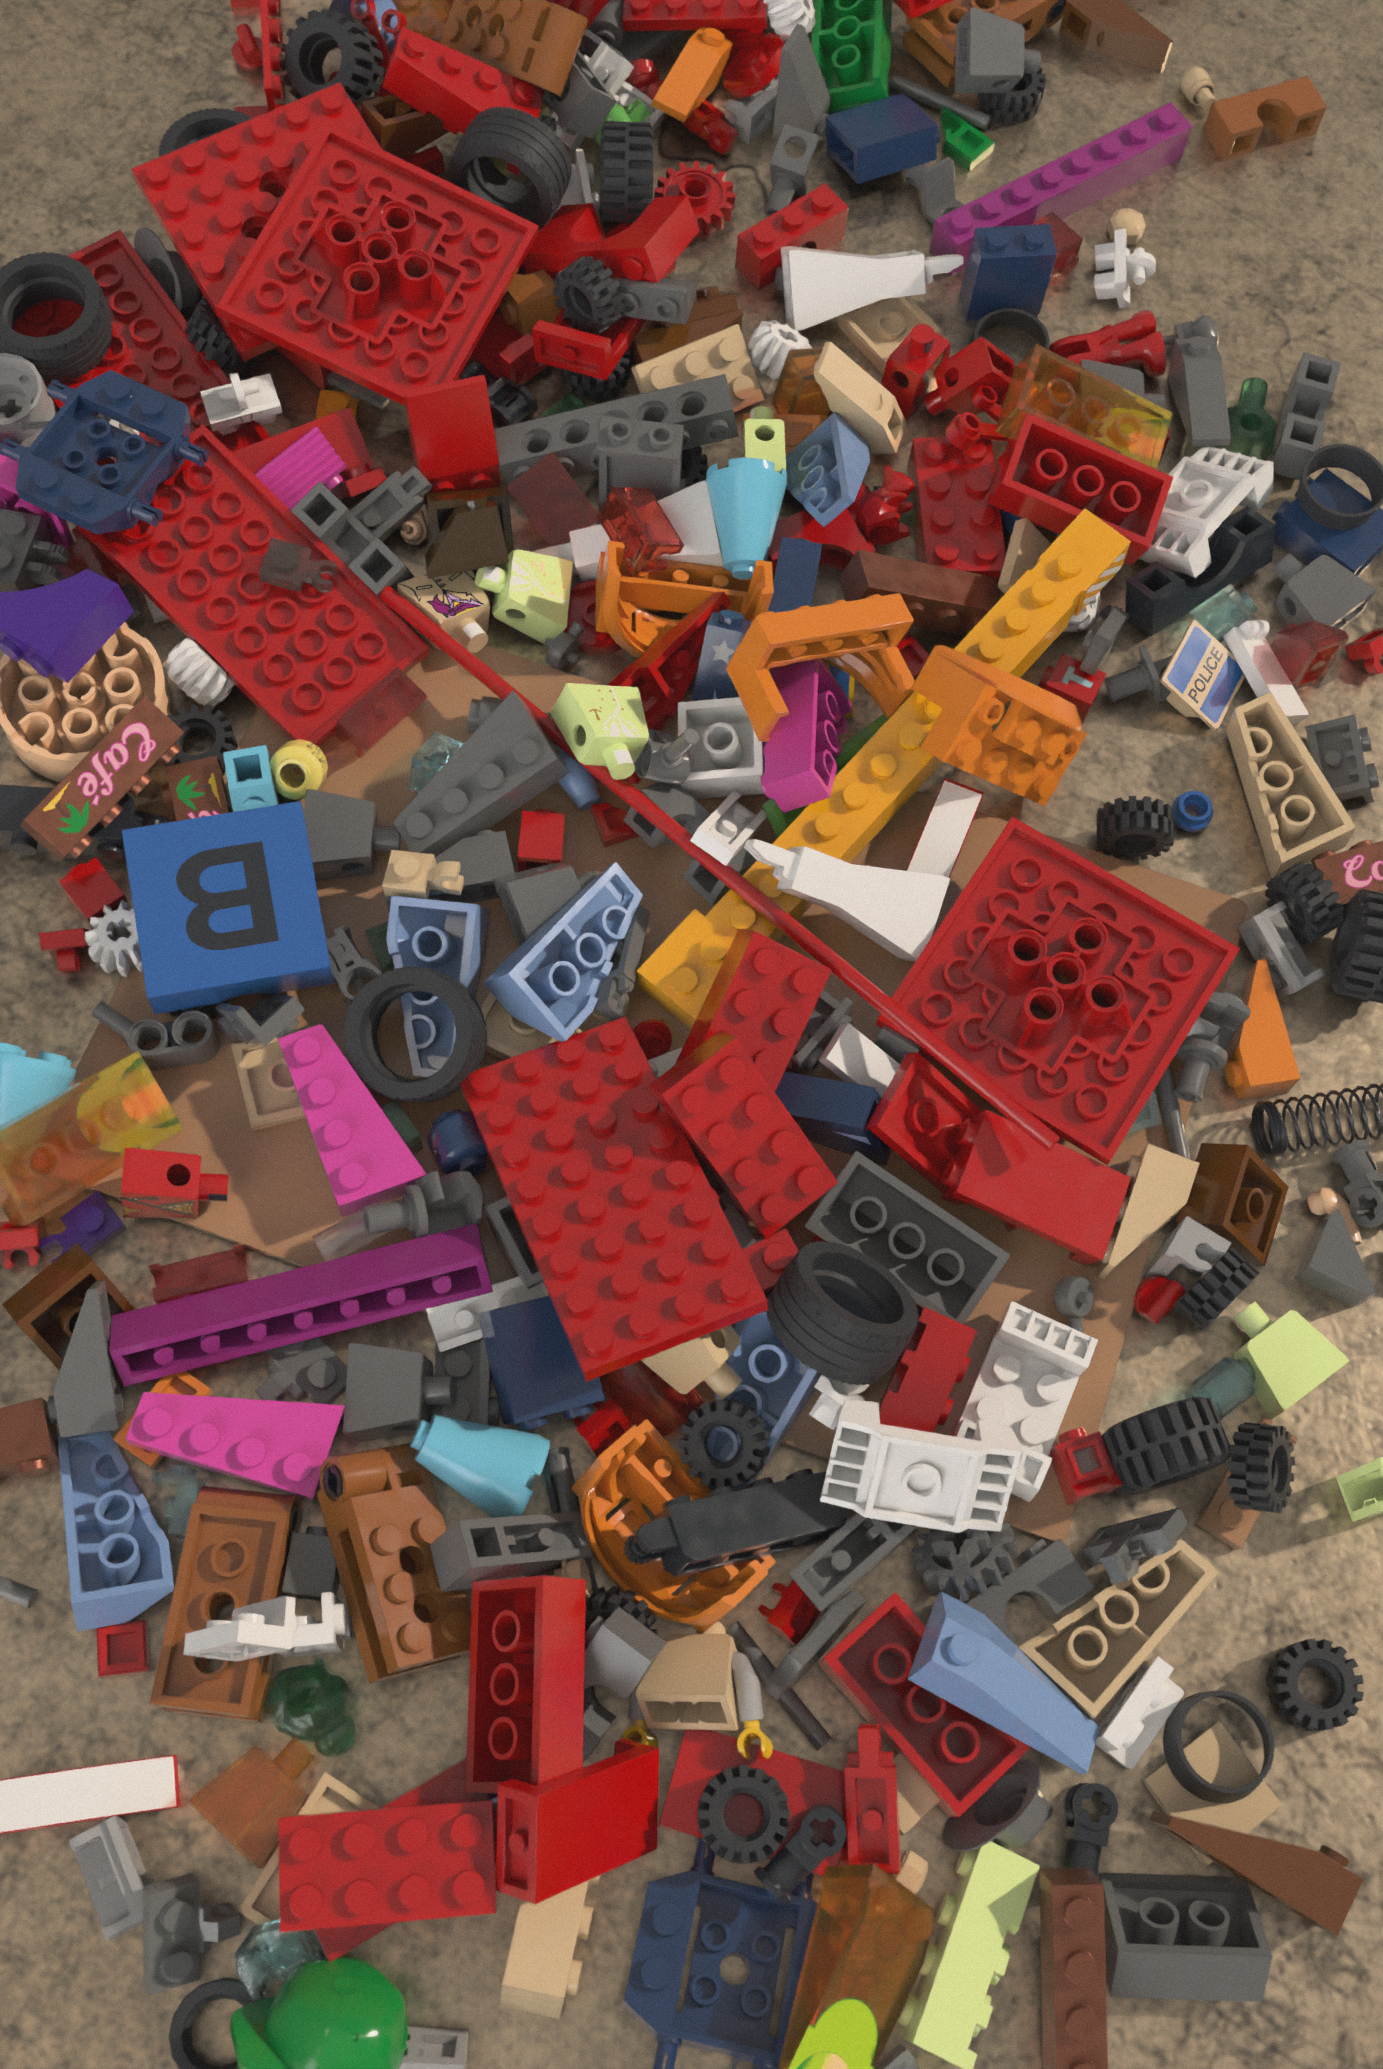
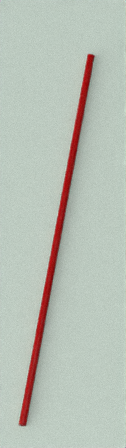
M387 586L381 591L380 599L500 699L504 700L514 690L528 705L548 738L578 762L554 720L391 586ZM578 762L818 962L830 968L836 977L1049 1152L1060 1139L1056 1133L729 864L725 866L690 840L693 835L627 780L613 779L607 766L583 765Z

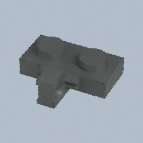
M320 1337L265 1350L274 1360L267 1368L272 1375L255 1392L261 1400L282 1401L289 1393L296 1400L305 1393L314 1403L332 1404L346 1391L347 1366Z
M1175 1508L1101 1527L1085 1544L1082 1551L1090 1566L1104 1564L1111 1578V1584L1128 1581L1139 1572V1558L1148 1556V1552L1151 1556H1158L1174 1548L1177 1544V1537L1187 1526L1188 1522L1181 1509Z
M192 1873L143 1887V1987L149 1995L198 1981L200 1979V1953L211 1950V1942L219 1943L240 1934L239 1912L237 1913L230 1906L229 1902L211 1906L208 1901L200 1902V1881Z

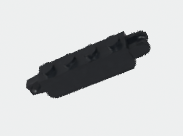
M0 785V850H12L21 855H34L36 852L50 853L20 825L54 788ZM126 793L118 802L123 810L106 828L98 822L88 833L93 841L80 855H95L110 861L121 860L122 857H126L122 830L168 823L169 819L167 816L138 811L134 800ZM68 854L65 858H74V857H73L71 854Z
M808 1468L794 1472L787 1476L785 1480L773 1482L771 1477H766L748 1484L743 1490L733 1491L731 1486H725L707 1493L702 1499L691 1501L689 1495L673 1498L662 1505L663 1511L650 1523L642 1524L635 1534L627 1539L623 1549L625 1550L624 1554L627 1556L626 1559H629L630 1563L634 1562L635 1565L638 1563L642 1565L644 1562L648 1564L662 1561L664 1570L678 1578L824 1543L832 1533L845 1525L848 1516L856 1513V1511L821 1502L820 1498L827 1471L813 1474L812 1469Z

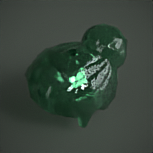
M321 1657L317 1658L313 1665L288 1667L279 1671L277 1676L269 1683L264 1702L265 1711L275 1728L280 1733H284L291 1738L314 1742L316 1750L328 1758L339 1757L353 1748L357 1734L354 1720L348 1715L350 1689L346 1680L341 1676L331 1675L325 1669L324 1661Z

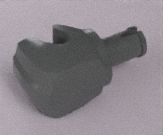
M1213 992L1177 1051L1176 1055L1184 1061L1177 1086L1174 1089V1095L1179 1099L1191 1103L1202 1101V1094L1210 1070H1219L1226 1066L1228 1060L1226 1051L1236 1029L1249 1018L1251 1010L1236 995L1228 992Z
M435 1171L417 1179L414 1184L407 1185L404 1190V1196L400 1201L364 1206V1226L369 1236L375 1233L407 1227L415 1239L476 1223L479 1228L485 1206V1195L480 1184L475 1181L470 1172L456 1171L439 1178L438 1171Z

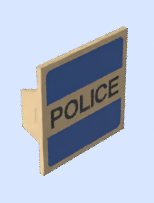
M1193 619L1166 666L1160 682L1171 691L1166 700L1185 717H1199L1212 730L1217 731L1245 675L1234 655Z

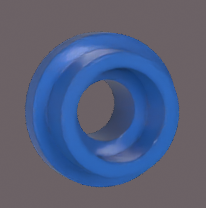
M1189 791L1179 795L1171 807V810H1173V821L1176 825L1190 832L1203 830L1209 825L1213 817L1210 799L1198 791ZM1185 810L1194 811L1197 817L1189 815Z

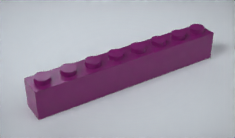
M1169 102L936 219L929 252L933 256L952 254L963 256V264L948 273L949 276H952L966 268L975 228L1039 224L1052 225L1182 159L1193 126Z
M471 1224L112 1315L110 1355L125 1387L425 1310L426 1308H433L491 1293L493 1288L488 1260L478 1224Z

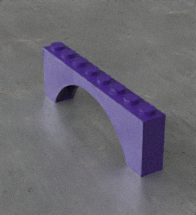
M89 569L43 587L23 591L0 592V649L14 661L25 660L44 677L53 675L68 683L134 611L117 583Z

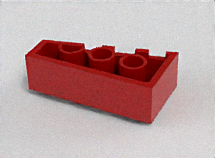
M401 27L382 85L383 88L424 115L431 112L439 117L444 124V128L454 135H457L459 131L464 133L477 114L492 107H512L538 118L545 90L405 27ZM505 161L508 163L505 169L517 176L520 169Z

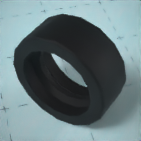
M225 1977L203 1983L186 1995L173 2014L169 2032L171 2057L178 2069H239L237 2061L225 2066L210 2065L199 2058L193 2048L191 2039L193 2021L200 2009L213 2000L221 1998L232 1999L245 2006L265 1999L262 1992L245 1980Z

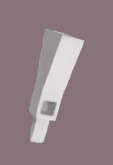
M792 246L781 247L786 324L793 330H803L882 299L926 294V285L933 282V275L949 273L963 264V256L952 254L924 258V253L916 250L869 256Z
M706 481L693 484L616 521L570 531L571 542L533 551L534 553L573 561L572 575H579L582 583L596 580L600 552H606L608 541L622 542L625 545L624 554L724 567Z
M757 839L746 840L744 846L757 861L775 868L773 876L779 880L777 890L824 907L900 959L916 961L932 938L950 881L948 877L850 864L806 846L790 847L788 851Z

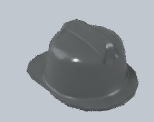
M146 227L138 229L134 239L135 251L181 313L183 309L198 305L203 299L202 291L179 253L166 250L161 239L154 231Z
M1029 1759L1018 1760L960 1817L949 1818L943 1831L945 1845L952 1851L968 1852L979 1849L989 1842H993L1003 1848H1019L1035 1838L1053 1813L1052 1805L1040 1789L1041 1772L1038 1765Z

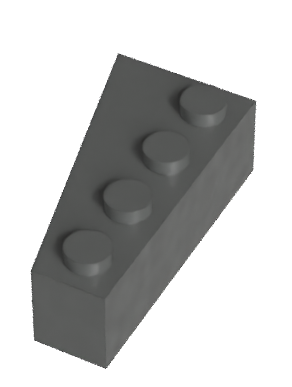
M513 690L398 815L393 824L411 852L434 854L437 857L462 838L471 837L479 831L489 829L571 772L528 705Z

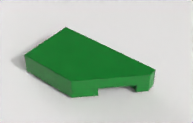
M946 106L941 108L939 123L942 152L970 172L993 152L995 142Z

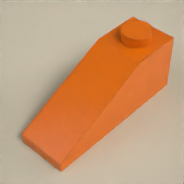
M701 27L688 40L653 98L651 106L685 122L720 84L734 42L724 38L723 33L717 29Z
M1266 959L1257 960L1245 977L1240 999L1251 1010L1249 1018L1236 1029L1232 1037L1228 1060L1225 1066L1227 1083L1230 1087H1234L1238 1101L1286 1094L1301 1079Z

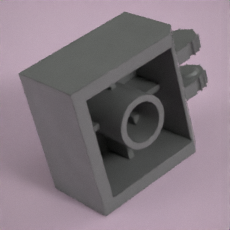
M0 508V592L34 589L36 584L50 585L62 580L63 574L57 568L44 564L68 565L71 552L66 547L53 544L54 539L42 516Z

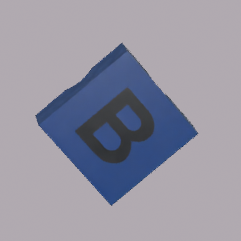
M301 801L122 830L146 994L155 1014L219 1004L233 997L246 994H276L334 984Z

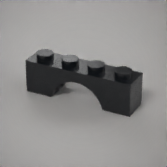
M1246 506L1226 518L1215 530L1209 542L1211 564L1196 578L1181 572H1171L1157 561L1126 580L1125 612L1130 614L1129 619L1153 636L1272 562L1275 524L1249 506Z

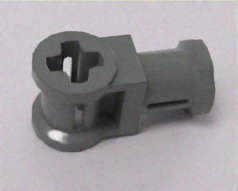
M1364 1139L1338 1149L1333 1154L1332 1159L1336 1165L1342 1166L1350 1182L1343 1189L1350 1201V1211L1353 1219L1362 1227L1371 1228L1383 1224V1172L1379 1171L1370 1154L1371 1145L1369 1141ZM1374 1212L1375 1215H1365L1364 1213Z

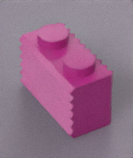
M314 427L256 471L254 475L286 507L292 510L319 481L329 491L343 480L339 473L347 466L320 430Z

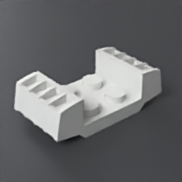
M1203 446L1191 457L1185 456L1168 474L1174 478L1151 546L1139 560L1152 564L1157 561L1168 569L1196 578L1211 564L1208 538L1237 505L1249 506L1254 510H1259L1273 491L1274 463L1211 446Z
M1013 1301L1009 1302L1005 1308L957 1422L953 1436L973 1439L978 1420L1012 1428L1023 1452L1020 1457L1011 1494L1030 1502L1040 1490L1052 1461V1458L1049 1457L1050 1450L1078 1379L1088 1368L1098 1340Z
M845 1400L837 1424L820 1501L853 1509L863 1517L956 1533L967 1529L1001 1532L1023 1449L1013 1429L997 1423L978 1420L973 1439L880 1424L879 1405L877 1402Z

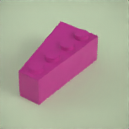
M822 658L774 667L770 671V675L789 714L779 718L769 734V741L763 745L765 767L764 774L761 775V785L765 795L769 799L773 798L783 813L824 800L831 795L837 770L834 757L841 755L842 744L838 735L845 733L847 730L848 722L845 717L843 718V715L851 713L852 703Z
M322 1024L278 1038L341 1217L363 1210L364 1206L378 1205L403 1196L407 1185H412L417 1179L427 1175Z
M143 1392L126 1440L131 1446L279 1493L299 1496L301 1500L312 1503L320 1482L319 1473L321 1465L329 1456L345 1405Z

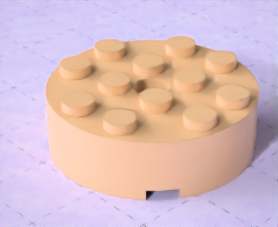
M125 622L68 683L53 675L44 677L23 659L17 662L4 653L0 660V724L19 758L38 774L57 782H61L144 696L166 716L169 713L173 715L171 690L156 650L146 637L143 638L128 628Z

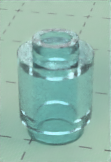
M1224 1357L1190 1384L1191 1390L1185 1394V1399L1193 1397L1212 1398L1218 1416L1222 1420L1255 1394L1256 1390L1253 1382H1255L1256 1378L1251 1368L1242 1360Z

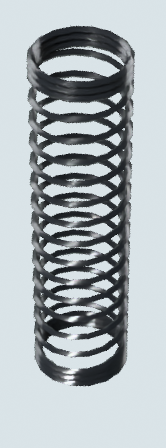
M1383 1083L1381 1085L1370 1084L1366 1088L1364 1086H1357L1353 1090L1344 1088L1340 1092L1330 1090L1326 1095L1322 1092H1317L1313 1097L1304 1094L1300 1099L1290 1097L1286 1102L1283 1099H1276L1274 1102L1267 1100L1257 1102L1252 1111V1131L1259 1151L1265 1157L1270 1158L1279 1155L1283 1156L1287 1147L1292 1153H1297L1300 1145L1306 1151H1310L1314 1143L1318 1148L1324 1149L1327 1141L1332 1146L1337 1147L1341 1139L1346 1144L1352 1143L1354 1137L1357 1140H1366L1368 1135L1371 1139L1377 1140L1381 1133L1383 1134L1382 1118L1378 1106L1380 1091L1383 1094ZM1371 1088H1377L1375 1098L1369 1091ZM1358 1090H1364L1362 1101L1356 1094ZM1345 1092L1351 1093L1349 1102L1342 1095ZM1332 1094L1338 1095L1335 1105L1329 1098ZM1367 1094L1374 1105L1375 1118L1378 1125L1376 1136H1373L1370 1132L1365 1110ZM1318 1096L1324 1097L1322 1108L1317 1100H1315ZM1353 1097H1355L1361 1108L1365 1130L1363 1138L1358 1136L1355 1129L1352 1113ZM1340 1098L1348 1112L1351 1128L1350 1140H1346L1341 1130L1339 1118ZM1304 1099L1311 1100L1309 1110H1307L1302 1102ZM1291 1101L1298 1102L1295 1113L1289 1105ZM1327 1101L1335 1116L1338 1135L1336 1143L1331 1140L1328 1133L1325 1114ZM1278 1103L1284 1104L1282 1116L1275 1106ZM1313 1104L1317 1107L1324 1130L1322 1145L1318 1142L1314 1132L1312 1120ZM1300 1106L1306 1115L1310 1129L1309 1147L1305 1145L1301 1136L1299 1126ZM1287 1109L1295 1125L1296 1149H1293L1287 1135ZM1264 1111H1266V1114L1268 1116V1127L1272 1148L1268 1142L1267 1135L1265 1132Z

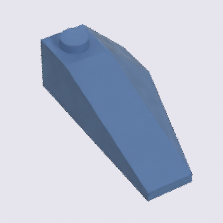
M835 411L786 455V488L823 527L855 501L870 464L867 440Z
M616 862L611 863L519 946L486 979L484 985L512 1017L560 1042L566 1041L593 1012L598 998L595 996L603 977H607L613 966V963L610 961L619 940L625 938L643 894Z
M391 896L386 941L389 954L392 955L394 969L417 966L439 971L459 981L475 998L485 951L489 910L477 904ZM423 991L405 993L400 996L405 1020L403 1026L413 1076L430 1077L441 1070L452 1054L456 1039L454 1015L448 1005L432 993Z
M766 1311L736 1323L733 1329L740 1337V1345L726 1360V1363L743 1381L724 1400H738L742 1405L748 1404L755 1409L753 1413L756 1416L761 1415L765 1421L762 1426L764 1431L769 1430L770 1439L766 1440V1447H770L769 1456L764 1458L763 1462L765 1465L761 1471L756 1472L755 1477L749 1481L732 1487L733 1491L743 1490L748 1484L758 1480L816 1388L814 1386L822 1375L809 1368L806 1364H803L781 1344L782 1342L778 1340L769 1325ZM717 1394L715 1395L716 1401L722 1400ZM718 1425L710 1432L707 1445L709 1452L715 1459L721 1462H731L739 1455L742 1442L740 1435L733 1427ZM711 1485L709 1488L713 1491L716 1489V1486Z
M110 1431L60 1438V1434L57 1433L71 1604L77 1632L127 1623L174 1591L169 1541L162 1528L160 1529L155 1521L146 1498L140 1493L133 1480L129 1467L113 1440Z
M942 1591L939 1592L908 1680L1078 1773L1086 1774L1100 1727L983 1613Z

